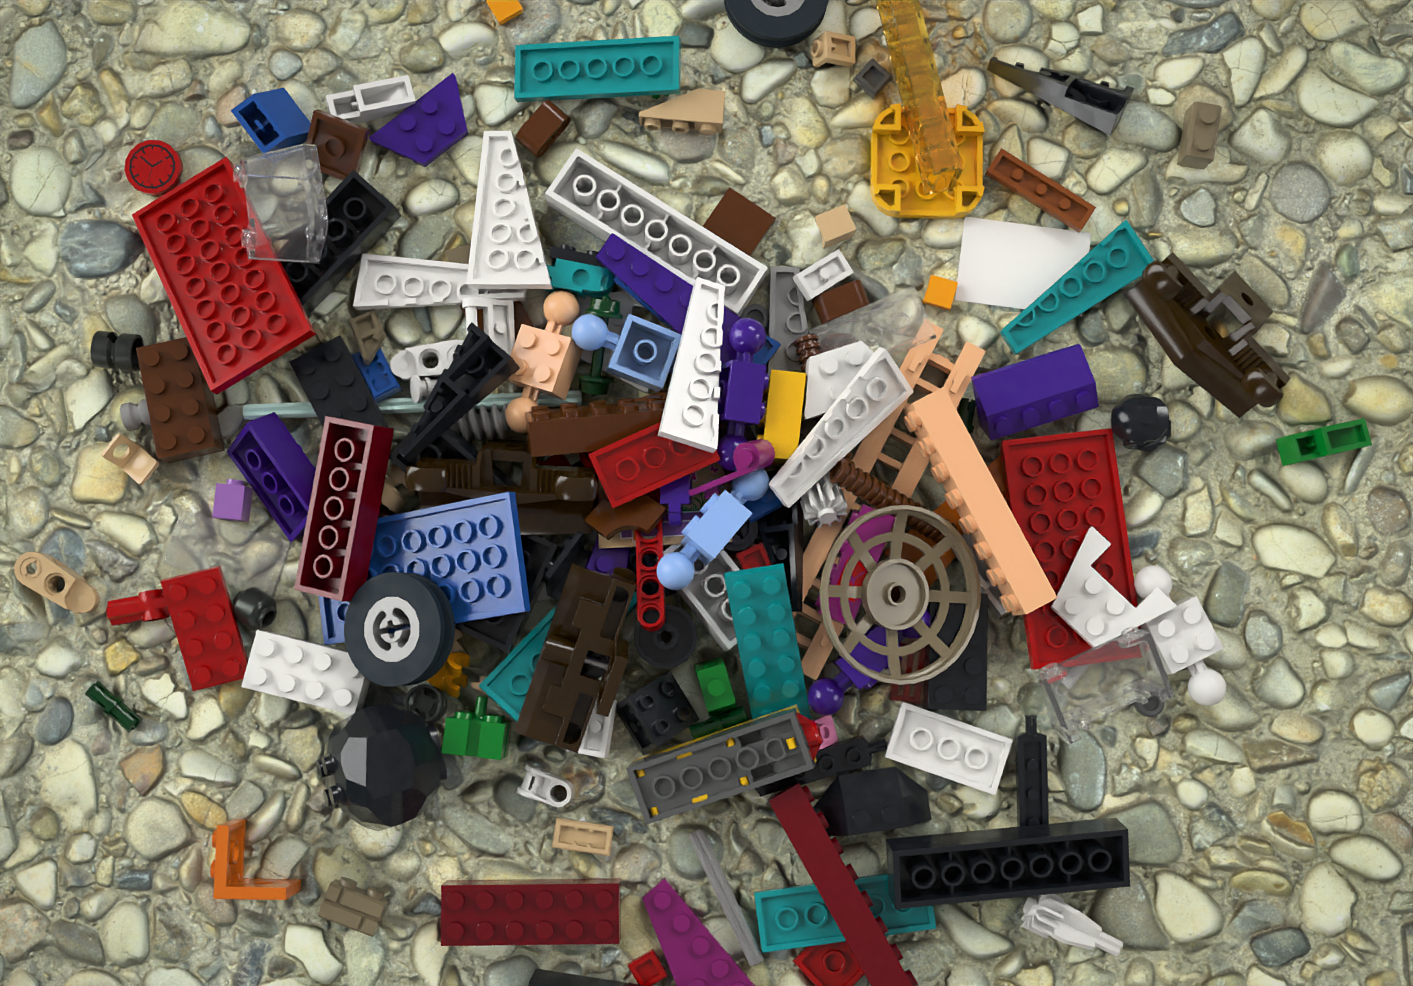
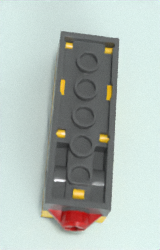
M796 704L635 759L626 770L645 824L647 825L814 769L817 760L816 755L823 739L817 722L800 714Z

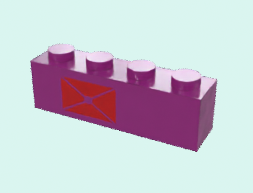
M863 504L859 510L853 509L847 525L853 523L860 516L874 510V508ZM885 515L874 518L858 527L856 532L864 543L876 535L890 532L895 517ZM847 539L839 550L841 555L837 564H833L829 585H841L845 566L854 553ZM886 542L868 550L876 563H878ZM860 560L852 571L849 586H862L863 580L868 573ZM819 592L814 606L819 607L817 614L822 616ZM828 597L831 620L847 626L841 610L840 597ZM848 598L850 612L854 620L862 602L861 598Z

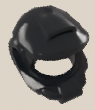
M1130 394L1124 397L1112 409L1110 419L1112 432L1123 442V446L1127 449L1152 451L1157 449L1158 446L1165 444L1166 440L1171 437V420H1169L1168 408L1157 397Z

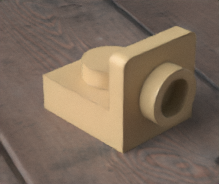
M830 31L821 34L813 40L811 46L813 66L820 67L826 62L846 67L854 65L855 37Z

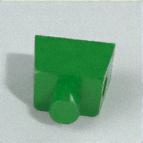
M722 656L694 664L709 717L737 708Z

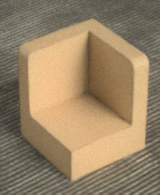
M846 204L815 217V222L823 238L821 242L823 249L854 237L856 227Z

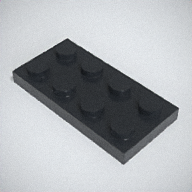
M340 335L289 361L323 427L325 416L389 427L344 339Z

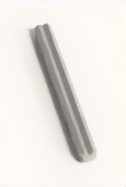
M696 829L689 834V839L749 965H757L764 960L763 954L703 829Z

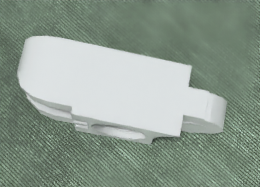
M456 339L405 348V350L399 351L390 362L391 371L403 381H410L412 375H418L420 380L422 377L439 379L444 368L448 369L456 355L454 351L457 345H462L464 340ZM436 356L439 358V363L436 367L426 368V361L429 357Z

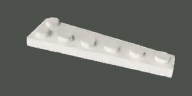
M362 253L353 307L356 310L459 305L462 304V299L467 297L525 301L527 289H469L466 284L469 264Z
M697 277L693 285L658 436L714 453L718 446L719 414L717 413L718 400L720 398V347L723 337L722 323L725 286Z
M879 347L769 482L768 485L784 506L790 508L832 469L839 460L846 456L914 392L885 348Z

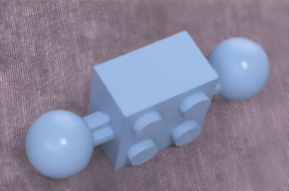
M592 314L582 315L572 326V338L579 348L586 351H594L605 347L613 351L606 368L608 373L656 392L663 388L668 373H673L676 361L675 354L682 336L679 333L632 314H628L619 335L608 331L605 321L601 317Z
M764 469L733 480V490L730 493L726 490L720 496L714 493L700 509V512L704 515L701 518L695 515L681 533L685 537L680 543L684 548L680 552H671L664 555L657 565V577L664 587L671 590H680L687 587L694 577V562L699 559L705 565H708L719 554L752 514L743 504L746 501L758 500L766 494L769 488V477Z

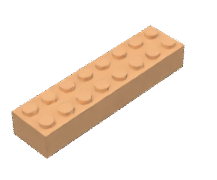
M942 387L913 402L904 411L906 415L903 417L904 423L910 432L914 431L919 439L917 446L924 458H929L933 466L931 473L938 484L942 482L947 492L944 494L945 499L951 509L956 508L960 516L958 523L964 534L971 536L974 542L972 549L978 560L985 562L988 568L986 571L987 578L992 586H997L1002 594L1000 602L1006 612H1011L1012 615H1026L1056 599L1057 596L945 388Z

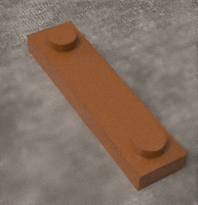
M1002 148L985 173L988 177L1078 233L1081 232L1096 209L1094 205Z

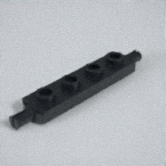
M1034 714L1024 715L1025 732L1015 735L1017 827L1049 824L1047 736L1037 732V715Z
M860 735L836 742L818 750L814 769L757 787L755 790L761 797L782 791L796 782L803 785L870 766L872 754L887 749L886 740L883 738L868 743L864 736Z

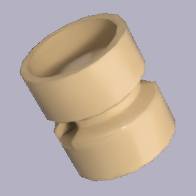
M393 463L386 472L387 476L385 477L381 502L396 514L407 503L406 497L414 496L418 491L408 489L405 481V472Z

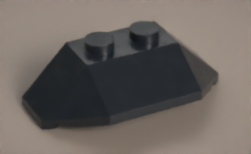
M895 766L837 775L813 806L816 813L821 811L827 820L829 827L825 830L828 836H850L904 828L932 820L927 790Z

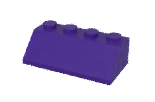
M1080 344L971 377L979 426L991 441L1099 407L1096 382Z
M275 412L248 422L226 452L289 541L293 542L301 537L305 531L316 468L287 430L286 425Z

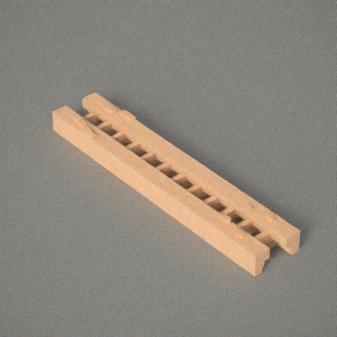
M925 320L919 328L899 370L912 390L916 388L927 395L940 388L919 378L926 363L948 374L942 387L945 388L957 409L971 381V377H973L986 351L966 342L955 363H951L949 359L932 353L944 329ZM907 398L860 442L851 461H854L855 468H860L863 472L870 473L875 462L897 472L898 474L891 485L892 490L896 489L900 494L903 493L907 498H911L930 460L928 457L924 458L917 446V442H919L917 437L915 439L894 428L901 412L904 413L911 405L907 403ZM888 437L910 448L903 464L881 453ZM840 487V489L843 490L847 503V515H840L841 521L834 520L830 527L828 524H822L821 528L817 526L803 552L802 612H792L793 619L798 613L819 624L812 640L796 632L798 646L806 650L801 660L803 674L813 680H817L834 645L824 626L823 617L817 614V610L804 604L803 601L810 588L820 592L821 580L816 578L822 564H825L835 539L845 530L841 527L849 512H852L853 509L859 510L861 505L855 503L858 496H854L852 492H847L845 487ZM836 556L834 561L835 564H837L839 557ZM832 620L833 627L839 637L845 625Z

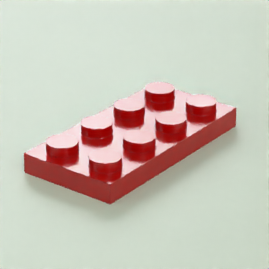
M659 422L588 455L612 508H615L721 460L717 450L711 453L658 436L661 423Z
M221 565L161 580V586L192 690L196 691L244 679L248 658L237 620L232 611L233 606Z

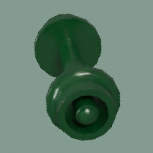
M608 294L602 296V298L592 297L590 307L585 309L586 314L601 317L607 324V327L609 318L623 319V315L620 313L621 301L611 299ZM605 347L593 351L590 373L576 374V377L579 379V391L589 393L592 398L596 395H607L609 385L614 382V378L601 375Z

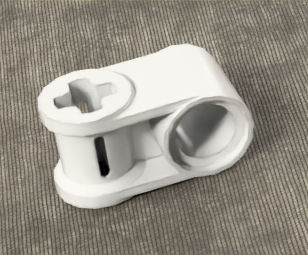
M526 764L525 769L527 772L521 787H517L516 793L555 807L564 806L572 801L575 789L569 780L551 774L542 768ZM556 785H562L566 788L567 797L565 800L561 801L555 798L553 790Z

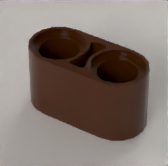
M546 100L519 129L515 140L539 158L564 132L571 118L550 100Z
M861 280L849 282L812 299L822 326L836 323L871 307Z

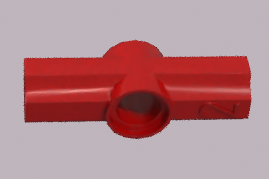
M163 589L138 593V596L108 601L106 612L111 625H123L142 620L143 622L170 618Z

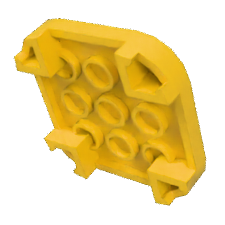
M901 103L890 105L888 109L879 114L872 128L870 154V192L872 201L879 211L895 218L957 219L973 212L983 197L985 187L983 186V134L985 130L983 121L980 122L975 114L967 110L968 106L957 104L955 108L901 107Z

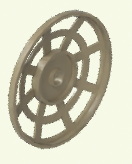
M895 505L874 509L860 516L846 527L835 541L827 556L820 585V606L824 626L831 642L841 657L852 668L866 677L880 682L899 685L919 683L933 678L945 671L958 659L967 647L979 617L981 602L980 578L972 552L962 535L951 523L927 509L910 505ZM896 514L892 532L876 535L864 543L861 541L856 532L858 527L874 518ZM913 516L928 522L938 529L945 538L931 548L929 544L920 538L904 533L907 517ZM847 539L854 553L845 566L841 585H829L830 573L835 558ZM891 541L889 559L876 563L868 550L878 544ZM905 542L916 547L924 555L916 563L901 559L902 543ZM951 547L955 549L962 564L966 580V592L950 591L948 575L939 557ZM860 560L868 573L863 580L862 586H849L852 571ZM931 564L937 574L940 591L929 590L926 577L923 574ZM894 586L898 587L900 591V597L896 602L890 596ZM828 597H840L842 614L847 627L851 631L843 644L838 639L832 624ZM848 598H861L866 614L857 625L850 612ZM928 602H939L936 617L931 626L928 627L921 619L927 609ZM949 603H965L966 608L961 627L953 643L948 647L936 635L945 622ZM874 623L886 629V646L879 645L864 635ZM912 626L921 636L911 644L898 647V630L907 629ZM858 642L875 653L887 656L889 674L869 669L850 655ZM927 644L940 655L934 663L921 670L909 674H901L899 656L915 653Z

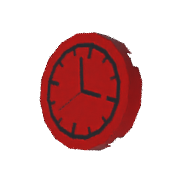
M147 140L138 143L130 150L125 160L124 171L127 180L137 191L146 195L161 196L178 185L181 180V171L183 172V163L180 155L169 144L161 140Z

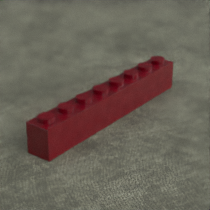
M796 782L768 798L769 804L870 985L918 986L911 970L904 971L899 961L903 959V956L895 942L889 944L884 936L889 931L880 916L874 918L869 908L874 904L866 890L864 889L860 892L854 881L859 878L852 865L849 863L845 866L840 855L844 851L836 837L830 839L825 829L829 827V824L821 811L816 813L810 804L815 799L807 785L801 787Z

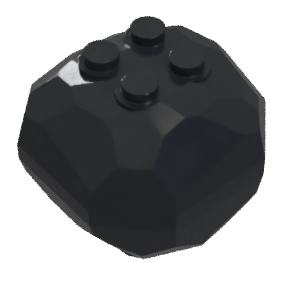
M395 704L363 708L336 724L325 744L324 756L321 757V760L316 761L319 777L325 778L327 789L323 790V796L326 806H332L334 809L340 808L343 813L359 825L375 831H382L401 825L421 815L440 788L441 783L447 780L446 765L434 724H427L422 717L405 709L403 706Z

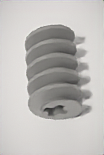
M504 403L502 412L498 411L496 404H492L491 412H487L484 405H481L479 413H476L475 409L472 408L468 414H465L450 428L461 436L463 435L464 439L468 442L472 441L473 434L477 441H482L484 434H486L488 440H494L496 432L499 438L503 440L506 438L507 431L509 432L510 430L505 416L507 403Z

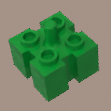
M477 696L475 712L459 710L452 717H446L442 753L502 760L508 756L512 721H505V715H486L488 697Z

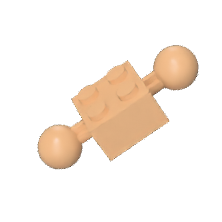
M554 291L545 299L543 312L548 320L545 330L521 324L510 355L520 369L507 380L524 389L521 397L513 399L505 410L507 425L515 432L527 433L525 413L531 412V407L539 406L537 400L540 393L566 400L583 349L579 348L572 338L561 335L564 326L572 324L577 319L580 311L577 298L568 291Z

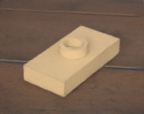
M557 817L552 848L610 856L614 826Z

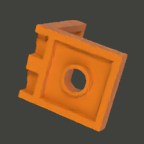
M233 819L217 825V830H214L212 835V846L216 848L215 860L212 861L210 869L211 878H214L213 899L287 900L301 891V879L243 878L246 819Z

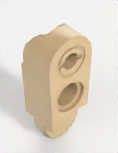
M27 552L17 559L14 565V573L21 584L76 614L91 613L98 608L100 597L97 589L86 582L85 578L52 555L40 552ZM32 563L37 566L35 573L27 570L28 566ZM61 578H63L65 581V587L60 592L57 588L58 581Z

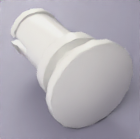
M412 375L410 379V393L414 403H420L422 397L427 400L438 379L422 377L420 380L418 375Z

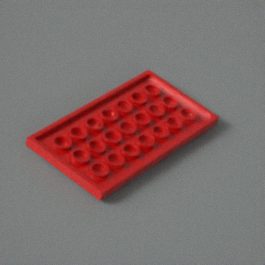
M227 157L132 214L210 391L214 394L221 393L316 335L233 163Z
M1107 428L1000 441L999 448L1007 505L1055 594L1057 595L1085 538L1086 532L1091 527H1094L1111 545L1091 564V567L1136 608L1138 603L1112 429ZM1053 601L1023 615L1030 668L1033 670L1145 655L1141 625L1093 649L1051 609Z

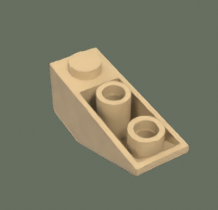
M696 89L639 112L640 126L653 131L660 130L661 128H671L674 132L686 133L689 130L700 131L704 135H715L716 132L722 133L725 91Z

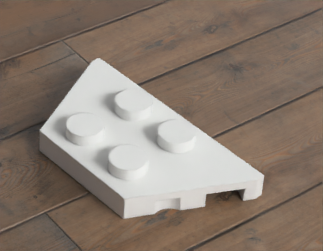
M863 341L811 356L807 359L805 372L807 381L804 389L805 402L801 417L802 421L824 415L874 354Z

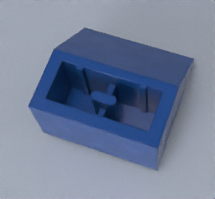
M285 88L255 93L231 110L272 165L307 140L311 123Z

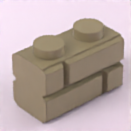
M1194 102L1186 110L1177 165L1205 169L1208 164L1214 161V146L1217 143L1222 106Z
M341 877L340 880L335 879L332 881L325 894L318 917L365 935L375 936L380 929L390 899L385 898V893L379 889L368 887L366 891L356 887L357 882L350 878Z

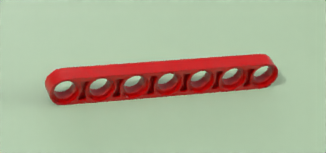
M660 487L646 493V495L660 504ZM663 518L655 527L658 533L653 539L643 538L642 532L636 530L637 616L641 627L651 632L659 630L665 623V587L658 580L656 573L658 562L664 556ZM655 554L659 559L655 566L646 567L642 564L644 556ZM652 581L659 585L657 593L647 595L642 591L643 586L647 582ZM651 609L658 611L660 617L657 622L649 624L643 620V615L646 611Z

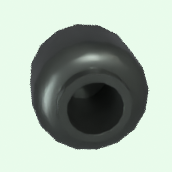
M250 587L240 591L233 599L232 611L234 617L252 630L266 628L276 618V601L257 587Z

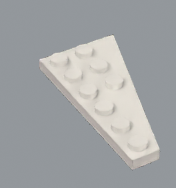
M484 131L466 282L469 289H553L515 139L511 131Z

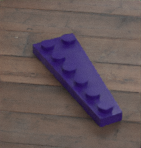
M611 233L597 254L596 259L625 286H628L641 301H644L663 321H666L677 333L682 335L693 286L617 235ZM724 307L722 323L721 363L736 359L737 352L730 345L729 331L736 321L742 319L726 307Z

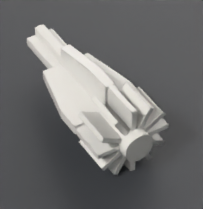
M804 435L803 438H799V445L803 442L807 435ZM830 470L801 496L802 501L800 503L803 514L810 526L817 523L818 528H821L822 524H828L830 527L834 520L841 521L840 515H847L846 509L848 507L843 490L840 489L837 483L830 481Z
M1056 894L1033 896V898L1028 897L1024 904V915L1021 917V920L1024 921L1022 927L1026 928V930L1046 939L1050 935L1051 938L1065 944L1089 950L1097 947L1114 956L1120 954V949L1123 947L1122 941L1102 932L1101 926L1080 911L1064 903V899Z

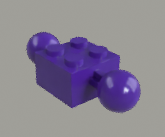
M752 318L740 319L732 325L729 331V342L737 352L736 360L721 363V372L719 373L720 398L718 400L717 414H719V423L727 424L728 426L727 434L718 440L716 450L721 460L717 461V463L728 471L737 470L733 459L736 447L741 443L748 442L744 438L745 426L759 424L765 412V403L762 402L763 391L767 389L769 376L766 373V365L753 363L754 354L763 348L766 342V332L763 325Z
M926 609L921 619L930 627L931 615L929 610ZM874 624L864 635L873 642L886 646V629ZM912 626L907 629L898 630V647H901L899 644L905 638L916 639L921 636ZM860 642L850 653L856 661L877 672L883 669L889 670L886 655L875 653ZM839 655L832 663L839 669L840 673L833 679L822 678L815 681L808 690L807 701L810 708L817 714L824 716L832 715L840 710L844 703V692L852 685L857 689L862 687L869 689L877 680L866 677L855 670Z

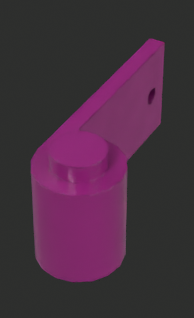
M764 439L739 444L733 454L737 471L689 490V495L694 496L705 493V499L710 498L714 493L720 494L719 486L768 467L772 464L775 457L772 444Z

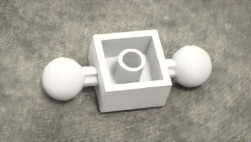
M1149 565L1142 568L1136 574L1134 585L1137 594L1142 599H1145L1156 587L1171 599L1169 593L1172 589V579L1164 568ZM1197 596L1185 597L1175 602L1177 606L1174 609L1142 624V636L1161 673L1174 674L1187 667L1191 674L1188 681V692L1191 698L1200 705L1212 706L1224 698L1227 687L1222 675L1215 670L1207 669L1203 659L1224 648Z

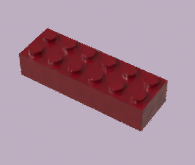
M325 416L294 590L338 601H351L357 590L367 581L394 428Z
M621 878L447 880L441 885V946L620 943Z

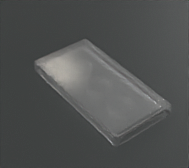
M914 286L809 330L810 334L818 336L819 340L817 343L820 344L821 349L819 351L822 353L863 341L874 353L879 347H882L892 357L936 338L934 329Z
M181 509L163 564L189 572L221 565L226 583L244 589L257 587L269 596L274 597L292 543Z

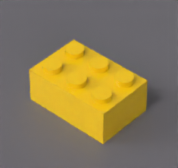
M771 369L768 386L763 391L762 399L766 400L765 412L758 424V427L763 428V435L758 434L757 440H767L774 448L775 457L771 465L783 466L798 448L806 373Z

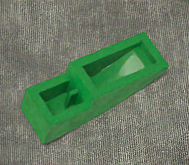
M1365 418L1275 439L1283 466L1372 445Z

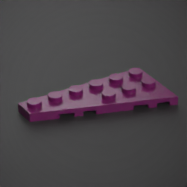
M665 877L642 896L677 986H756Z

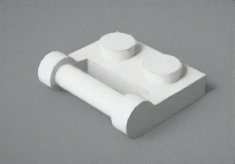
M477 297L463 298L462 308L465 309L466 336L468 334L467 327L471 322L478 327L477 309H483L484 333L507 354L511 355L515 344L513 301Z

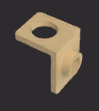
M120 433L113 438L101 453L103 458L122 468L140 485H144L159 466V462L142 446ZM120 444H126V453L121 457H114V449Z

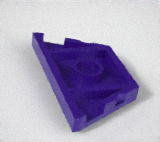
M454 73L450 74L419 98L415 104L410 105L370 136L369 139L373 145L382 146L398 156L409 158L414 163L426 167L469 134L458 82Z

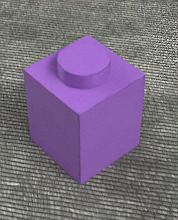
M227 479L226 484L216 483L212 518L249 522L253 489L244 486V481Z

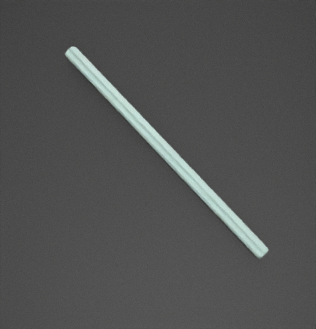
M579 390L568 391L566 400L540 393L537 404L539 406L560 407L564 403H577V406L582 405V392ZM522 393L489 394L474 409L480 410L481 405H484L486 410H491L492 404H496L498 409H503L504 403L508 405L513 399L521 397ZM412 397L387 398L377 403L382 414L423 413L425 411L423 406L427 400L422 397L420 403H414ZM310 402L246 404L243 406V416L246 420H255L272 412H275L279 419L317 417Z

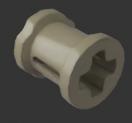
M317 322L312 323L316 335L296 347L301 355L328 342L326 335Z

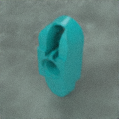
M556 258L555 264L547 265L553 289H546V291L565 290L577 298L586 299V297L602 298L606 294L609 295L613 289V279L615 276L606 268Z

